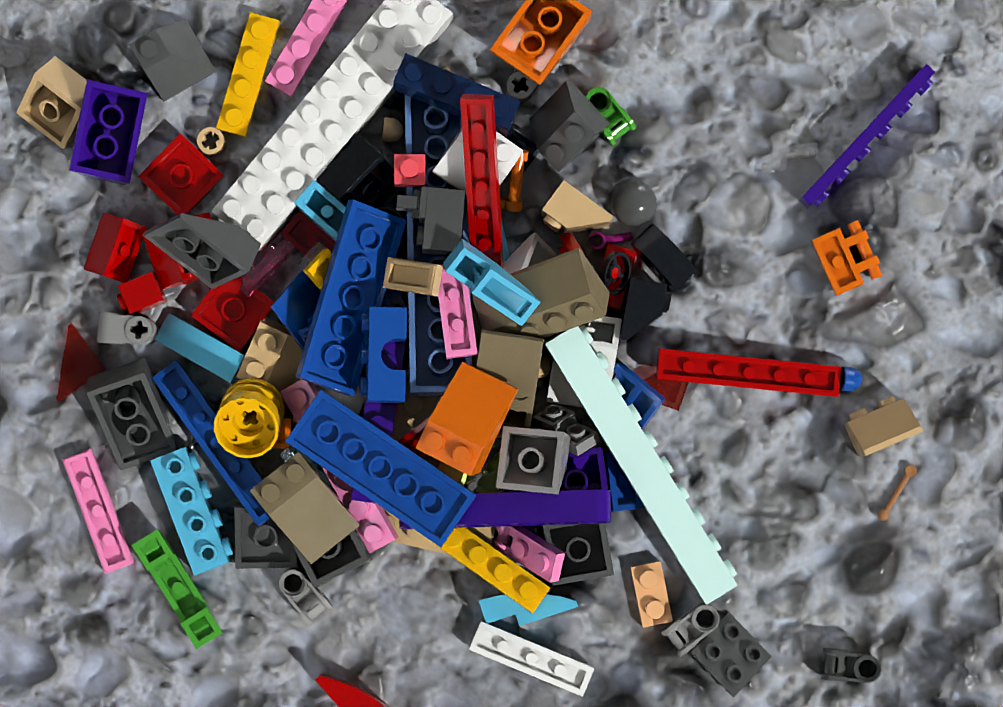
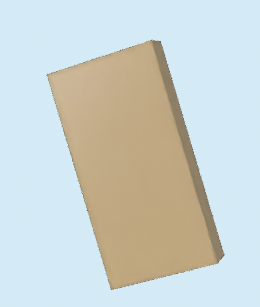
M388 257L382 288L438 297L443 266Z

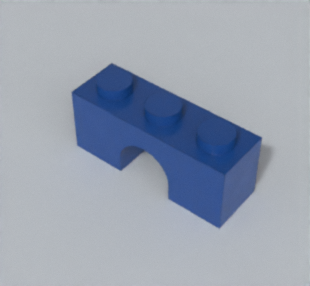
M369 307L367 314H362L361 333H367L366 345H361L360 363L366 364V377H360V395H365V403L403 404L405 402L406 370L388 368L382 361L381 351L388 342H404L406 340L407 308Z

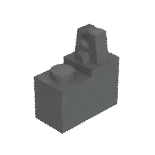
M422 187L421 190H414L413 196L397 195L396 210L412 212V219H419V223H425L424 226H418L417 245H423V254L449 256L460 242L462 237L465 190Z

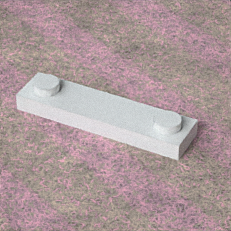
M480 621L469 648L473 652L582 697L594 671V667L493 625L486 624L483 621Z

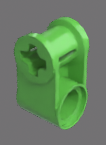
M595 87L587 93L586 98L589 101L593 95H601L605 98L606 107L598 111L608 120L610 125L601 134L613 147L618 138L629 130L634 131L637 127L607 89ZM618 123H622L615 130L611 131V129L615 127Z

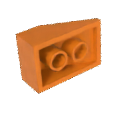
M525 0L490 48V52L540 86L589 23L593 11L577 0Z
M462 362L431 414L416 449L469 476L479 474L519 389Z

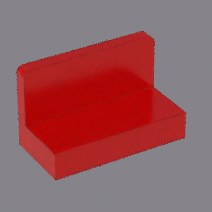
M103 213L87 256L84 270L121 283L128 282L143 239L142 232L146 231L147 227L119 216Z

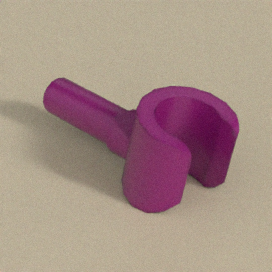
M593 232L589 236H601L603 238L601 246L591 247L598 251L605 249L608 243L633 239L632 232L615 235Z

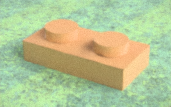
M661 561L630 567L642 627L673 622Z

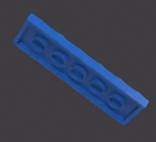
M348 200L295 375L296 378L347 396H355L364 364L360 363L361 345H366L367 333H361L362 314H367L369 307H381L386 292V288L382 287L388 257L396 258L407 220L359 201Z
M322 390L319 391L285 441L439 547H442L476 497L474 493Z

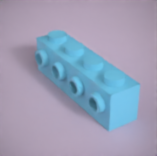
M184 447L150 460L193 575L195 576L232 562L230 555L234 554L228 537L223 538L219 527L223 525L217 508L212 510L208 501L212 494L207 481L200 480L197 469H200L201 465L196 452L189 453L188 448Z

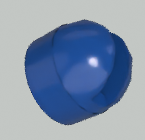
M842 366L840 391H854L862 384L863 378L858 369Z

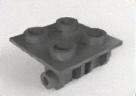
M730 612L690 652L732 697H735L772 657Z

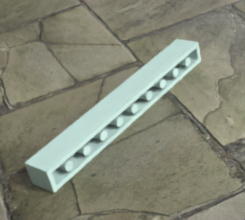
M584 325L580 328L577 326L550 336L543 342L702 601L707 605L736 587L737 583L733 577L737 575V572L728 559L722 561L717 552L722 549L712 533L708 536L702 528V525L706 523L697 508L690 509L686 502V499L690 496L681 482L674 483L670 476V473L674 472L666 457H658L654 450V447L658 446L656 440L649 430L643 432L639 426L638 421L642 420L640 414L633 404L627 406L623 400L622 395L626 392L617 378L611 380L607 374L606 369L610 366L600 351L595 354L589 343L594 340Z

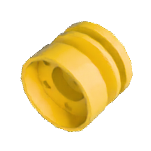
M248 378L234 383L227 389L215 416L214 433L218 443L225 451L236 457L254 458L272 449L278 438L285 416V403L282 395L272 384L262 379Z

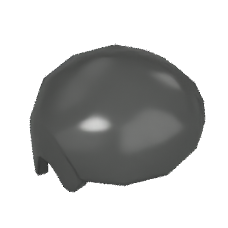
M625 179L617 183L609 193V209L616 219L625 225L640 226L648 222L656 212L657 198L646 183L636 179Z

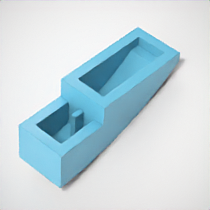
M463 239L460 240L443 262L445 272L471 288L472 294L521 326L541 303L531 291L511 274Z
M170 313L154 339L232 384L245 357L242 353Z
M547 593L533 614L505 594H497L479 599L486 624L516 614L519 626L578 607L575 599Z

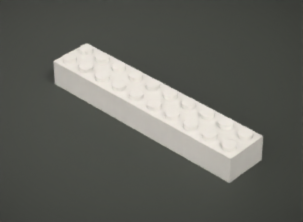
M384 0L211 212L224 223L238 225L248 231L252 237L261 243L259 251L263 253L299 209L294 204L296 199L313 180L320 183L317 178L344 151L345 147L363 131L395 92L393 90V81L405 53L422 59L454 20L453 13L438 0Z

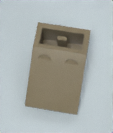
M482 329L476 368L519 389L501 427L530 428L544 339Z

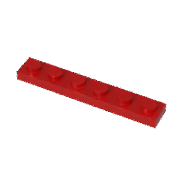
M463 94L460 98L469 242L473 247L504 268L494 95Z
M658 348L655 379L839 397L842 367Z

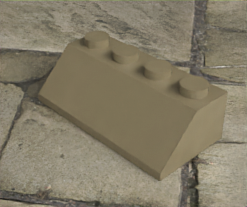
M579 247L511 273L515 279L541 301L522 326L472 294L481 330L545 339L606 316L610 292Z

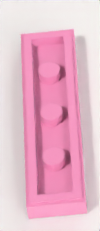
M88 449L62 459L104 573L107 574L135 563L93 449Z

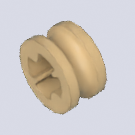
M215 127L204 128L197 136L198 147L206 155H218L225 148V137ZM212 133L213 137L219 136L215 149H211L210 146L204 147L203 143L207 141L206 135Z

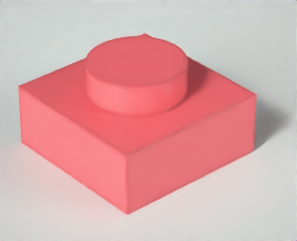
M394 154V187H425V154Z

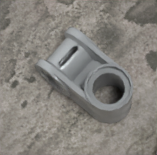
M99 312L97 343L149 345L154 342L158 333V327L151 319L121 313ZM142 325L148 328L147 333L142 335L136 334V328H141Z
M296 567L289 568L281 575L279 588L308 626H311L313 624L312 620L324 610H331L333 608L326 595L318 587H313L309 577L303 570ZM290 574L298 575L302 580L301 588L298 590L287 588L285 584L286 577ZM315 602H319V603H318L317 605H315L312 609L307 610V609H308L309 607H311Z
M700 603L685 615L674 620L660 633L670 639L678 650L676 654L681 657L718 626L719 614L713 605ZM707 609L714 614V619L711 624L703 626L697 622L696 617L701 610ZM676 631H678L682 635V637L685 639V642L682 641V639L679 637Z

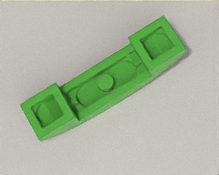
M159 529L131 545L146 570L150 571L196 649L223 633L193 579Z

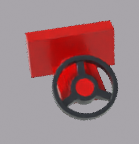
M610 243L607 244L599 277L610 292L607 307L620 311L637 252Z

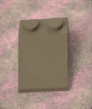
M297 452L250 490L267 514L311 564L360 526L312 463L301 452Z

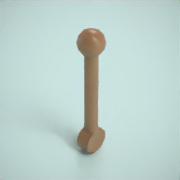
M908 465L904 468L905 475L884 509L878 511L877 516L881 521L889 518V511L910 477L916 475L917 469L914 465Z

